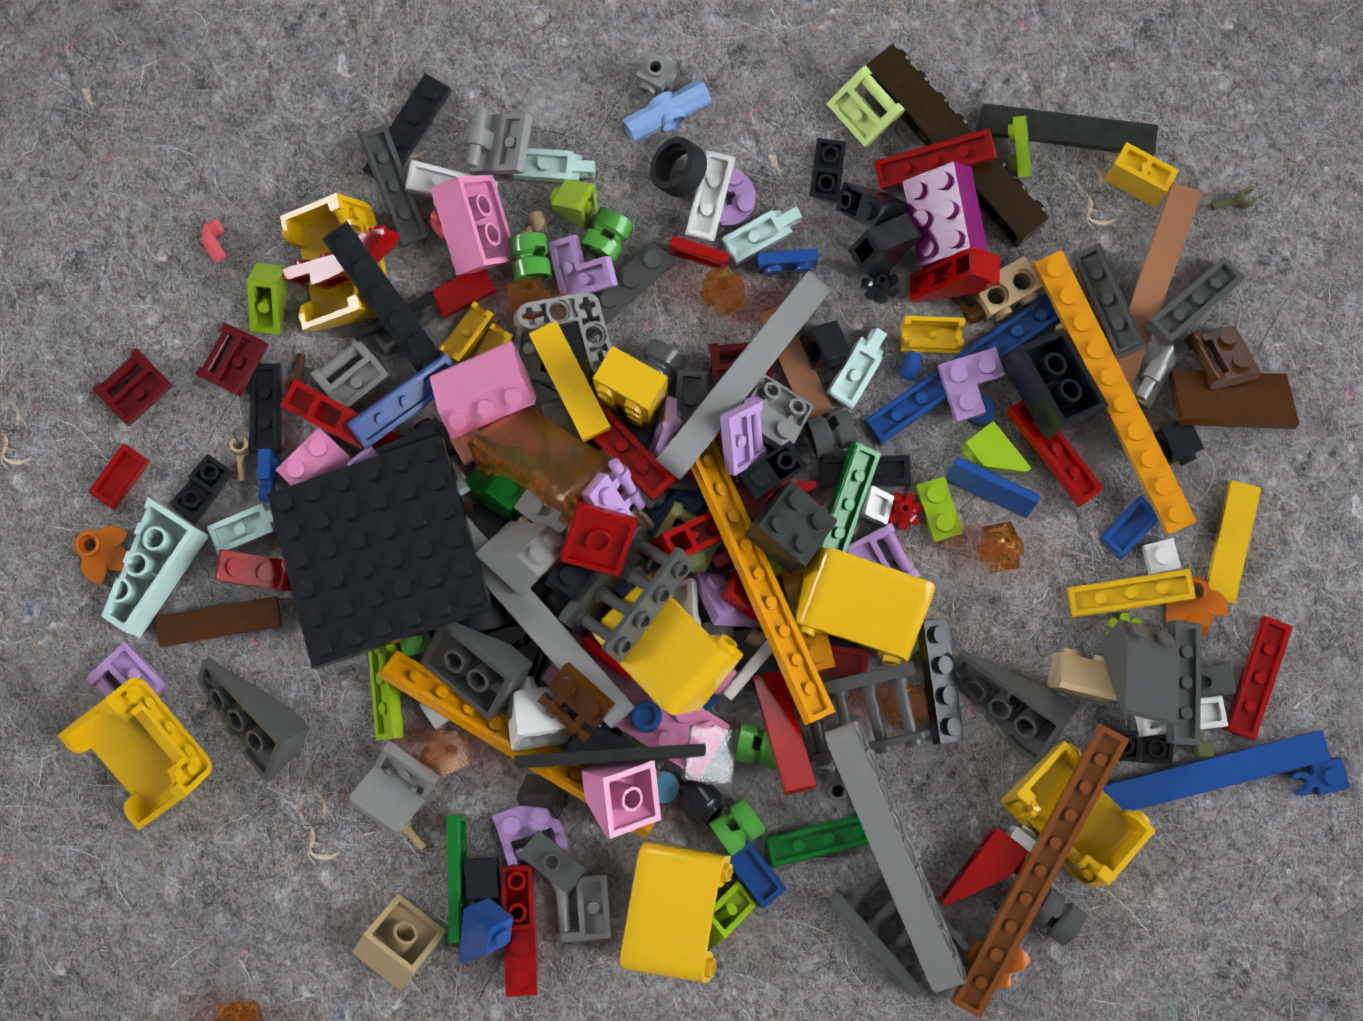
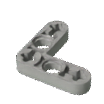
M583 292L522 304L514 314V323L520 331L525 333H531L553 321H557L559 325L575 321L591 378H593L599 368H595L594 363L598 361V358L602 363L611 348L598 298L594 294ZM583 301L585 305L591 306L587 314L584 309L580 310L579 308ZM552 305H558L564 310V318L562 320H556L551 316L550 307ZM526 311L531 316L538 315L542 311V317L535 318L531 324L528 320H523L522 318ZM587 318H588L589 321L592 320V319H595V321L588 322V323H586L585 325H583V323H582V322H584ZM587 329H594L599 333L600 340L598 343L593 344L587 340L585 335ZM600 347H602L603 349L598 353V355L597 352H594L592 354L590 353V351H595Z

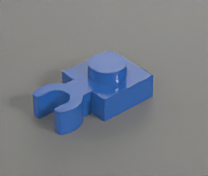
M258 449V480H260L258 498L263 503H269L267 493L276 491L275 483H278V475L280 474L275 469L282 464L278 453L271 449Z
M1339 757L1308 766L1310 774L1293 772L1289 775L1290 779L1301 778L1304 782L1301 789L1294 791V795H1308L1312 792L1313 788H1315L1316 795H1324L1351 788L1343 760Z

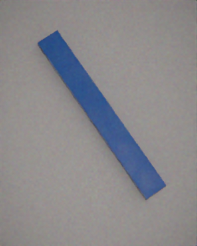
M1047 293L949 361L994 347L997 349L1000 361L1004 360L1017 347L1028 343L1059 321ZM938 369L863 421L880 446L948 399Z
M1317 730L1108 783L1103 788V791L1123 811H1134L1330 761L1331 757L1323 730Z

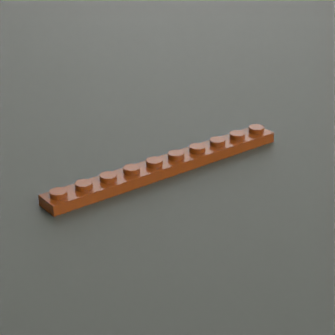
M1100 723L1097 725L965 972L966 983L959 985L951 998L953 1004L981 1018L1130 739Z

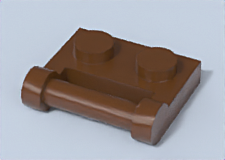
M1235 326L1202 334L1201 332H1194L1185 338L1189 350L1194 351L1207 375L1206 381L1211 389H1219L1259 378L1261 371ZM1206 347H1209L1222 371H1218Z

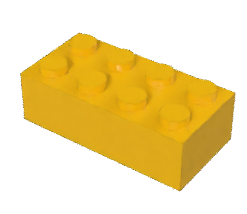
M612 346L593 377L598 400L607 409L626 417L627 421L642 430L645 428L651 431L664 399L668 396L667 376Z

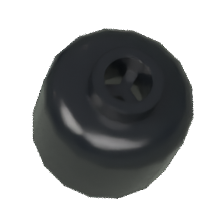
M690 778L678 790L681 794L678 799L679 809L696 824L703 822L709 824L724 808L721 804L723 801L722 793L706 778H698L695 781Z

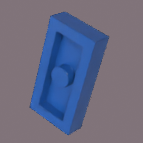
M815 248L758 253L756 261L757 273L764 272L767 276L782 274V271L794 270L795 273L812 271V268L817 267L818 250Z

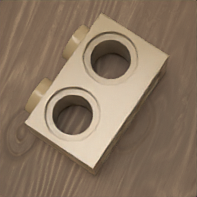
M1023 256L1000 269L999 285L977 294H970L975 304L979 303L985 312L983 317L986 322L994 317L999 321L1012 313L1011 308L1019 303L1024 307L1038 298L1036 294L1043 285L1026 257ZM1013 280H1022L1026 285V290L1017 289L1013 284ZM987 294H997L1000 297L1001 304H992L988 300Z

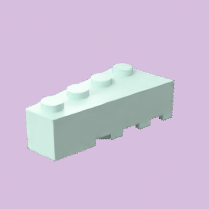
M149 497L144 506L146 511L141 522H138L134 531L136 536L130 552L127 551L123 559L125 564L119 578H116L101 617L125 633L138 637L142 636L210 536L163 504Z

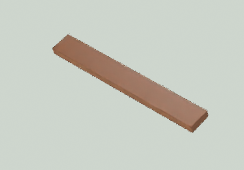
M1173 182L1169 189L1128 305L1146 348L1117 360L1131 390L1133 389L1152 335L1145 325L1161 310L1202 191Z

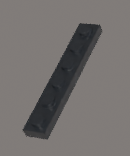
M345 221L323 236L322 240L415 370L419 372L440 357L441 353L349 222Z

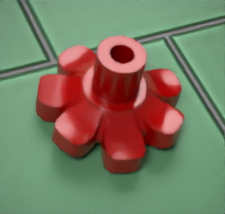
M900 492L893 494L894 502L888 523L894 524L898 522L899 530H906L908 522L912 526H916L920 521L916 514L923 511L922 504L913 503L916 499L913 493H907L905 498H903Z

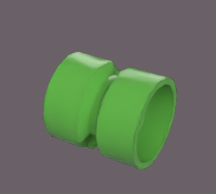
M600 207L592 221L594 229H588L581 242V246L597 258L611 256L614 263L622 249L620 242L627 240L634 226L629 219L620 213L606 207Z
M530 232L509 238L510 257L515 260L511 265L513 281L515 283L535 284L547 281L552 277L550 260L545 257L549 252L545 234Z
M741 722L735 751V762L751 765L754 761H758L760 767L777 770L766 729L761 731L758 725ZM753 740L761 741L759 751L752 749Z
M742 798L730 807V814L722 813L709 822V825L731 856L746 846L747 839L754 841L767 831L745 798ZM738 824L740 829L732 832L731 830Z

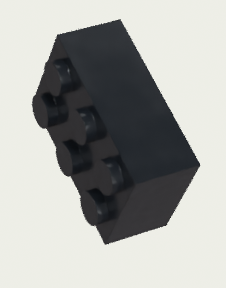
M1064 328L1017 347L1001 362L1045 440L1091 420L1109 406Z

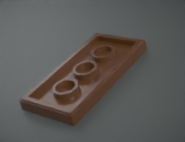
M1172 369L1168 375L1179 425L1296 429L1300 424L1287 374L1260 373L1259 378L1256 380L1214 390L1209 387L1204 370Z

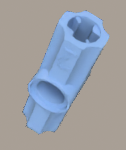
M699 78L673 93L666 91L657 95L649 102L647 107L622 119L623 125L630 139L636 144L662 129L663 131H668L677 127L685 120L686 116L711 103L712 99L704 82Z

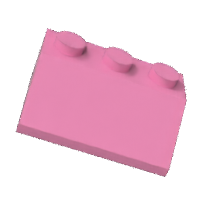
M493 175L456 177L430 188L456 275L475 273L515 261L510 257L508 240L511 238V234Z
M512 340L429 377L438 413L451 439L535 404L538 397L534 384Z

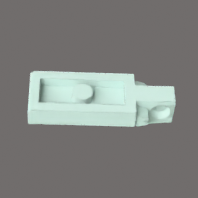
M528 148L524 174H513V178L515 180L562 183L565 179L580 181V178H595L596 164L595 161L581 160L582 156L574 154V151Z
M797 207L783 214L780 209L776 211L771 210L722 237L721 242L726 251L730 253L733 263L737 266L786 239L787 236L793 233L791 227L802 221V215Z
M879 328L871 329L865 339L863 337L858 339L827 389V395L849 409L855 407L883 359L881 357L883 351L879 347L887 335Z
M261 503L207 526L217 555H219L221 549L232 551L276 532L269 503Z

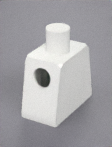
M526 676L520 689L512 693L507 705L512 751L568 743L571 737L565 731L567 728L555 717L551 719L545 713L546 709L537 702L545 692L552 699H555L557 695L548 687L537 688L532 676Z

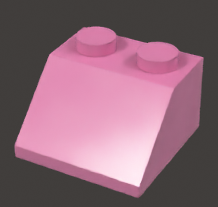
M318 427L275 470L290 485H294L348 466L346 463L352 458L324 430Z
M655 760L601 763L582 770L585 801L607 838L611 839L661 820Z

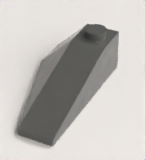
M965 650L960 653L954 663L956 683L973 702H978L989 714L987 719L991 724H997L1008 736L1005 740L1010 746L1034 764H1037L1047 755L1079 708L1053 689Z
M206 658L203 660L197 678L198 682L217 711L223 710L230 724L227 729L231 735L238 734L246 747L242 753L247 761L266 781L271 780L303 747L310 728L306 725L304 719L299 717L289 706L212 659Z

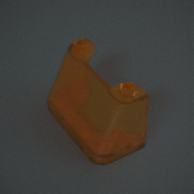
M532 405L500 418L477 432L468 441V447L477 469L488 476L491 473L498 475L501 472L542 499L546 508L550 509L552 507L561 513L558 518L559 522L568 528L577 501L586 503L581 493L598 472L608 475L611 472L608 463L613 457L603 449L598 451L543 417L542 413Z

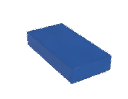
M1140 495L1098 540L1121 560L1159 519L1152 505Z
M749 840L746 841V846L731 856L730 863L733 865L734 873L762 909L787 890Z

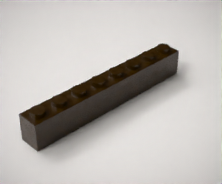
M892 43L866 64L872 72V78L896 104L900 103L905 109L900 118L925 146L973 133L969 129L967 120L961 114H956L951 109L945 95L933 89L926 74L921 70L917 71L910 63L911 60L908 54L903 49L898 50ZM1000 157L970 166L972 167L979 207L1016 248L1044 226L1049 219L1046 208L1041 202L1034 201L1027 193L1024 183L1017 178H1013L1007 171V165Z

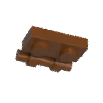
M570 662L560 669L548 686L557 697L552 699L545 692L537 701L546 709L545 713L551 719L555 717L567 728L565 731L572 738L576 736L583 743L587 742L592 736L584 727L586 722L593 729L597 728L616 704ZM565 704L578 714L576 718L572 717L563 708Z

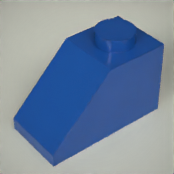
M490 898L465 908L458 960L465 963L510 943L513 917Z

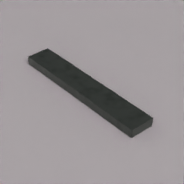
M983 103L981 108L979 131L990 128L993 137L1009 138L1008 124H1013V117L1025 115L1027 117L1029 141L1120 152L1125 143L1128 142L1152 156L1156 152L1158 125Z
M706 743L515 755L514 760L515 767L533 768L703 757L707 754Z

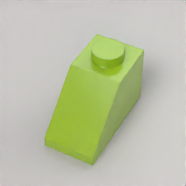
M565 179L562 186H556L551 194L550 202H552L553 213L585 229L598 205L595 185Z
M257 262L247 278L251 332L281 334L288 294L287 281L284 280L283 269L286 266Z
M994 421L960 447L963 450L962 457L965 460L992 473L1022 476L1031 469L1030 465Z
M739 880L716 898L707 951L726 939L758 905Z

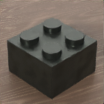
M791 480L776 489L744 535L791 574L806 567L838 520Z

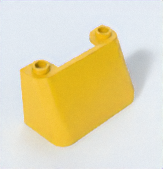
M338 193L280 216L283 238L292 246L301 248L303 259L309 260L318 259L320 254L331 252L322 240V237L345 221H348L353 230L359 234L369 232L368 229L370 227L377 226L374 212L368 203ZM383 258L377 264L382 269L384 274L387 276V271ZM352 280L329 290L308 283L311 302L303 303L300 306L298 315L302 330L310 332L378 318Z
M820 548L806 567H804L792 615L803 637L814 638L815 634L824 632L877 650V655L882 658V663L888 666L907 663L933 599L935 585L927 580L837 549Z
M658 571L649 573L646 578L652 580ZM636 586L622 600L633 605L643 590ZM671 595L669 601L665 603L650 626L635 643L632 650L619 664L664 711L672 715H681L702 709L742 658L743 654L738 650L736 642L731 637L725 634L710 636ZM612 609L599 622L613 631L624 615ZM593 633L595 639L603 645L605 641Z
M132 677L57 735L67 749L76 754H83L92 749L131 795L124 802L125 816L138 831L188 796L212 771V763L208 755L151 687L138 677Z
M1066 741L1058 743L1002 797V805L1022 826L1025 825L1039 836L1082 755L1081 751L1075 745ZM1102 790L1062 866L1086 887L1109 886L1156 830L1149 824L1150 820L1144 813L1139 810L1123 811Z
M662 841L643 843L637 858L620 954V966L622 969L701 983L710 982V978H713L717 961L713 958L712 952L707 951L718 888H721L725 882H729L733 873L730 855Z

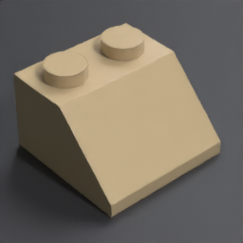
M1064 648L1063 652L1053 653L1046 687L1054 691L1103 703L1118 702L1103 656L1094 655L1092 660L1081 657V651Z
M398 893L363 934L352 954L398 990L402 991L447 931Z

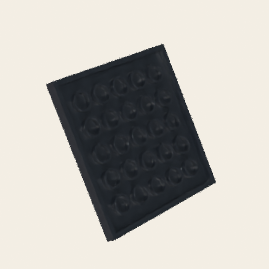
M440 434L267 493L311 668L317 670L493 610L479 558L475 555L477 551L444 438Z

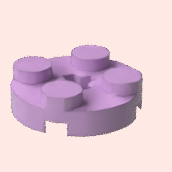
M733 168L727 193L733 194L734 197L731 199L732 204L727 205L724 202L719 222L720 228L730 229L742 225L748 220L754 210L756 200L754 185L738 168Z

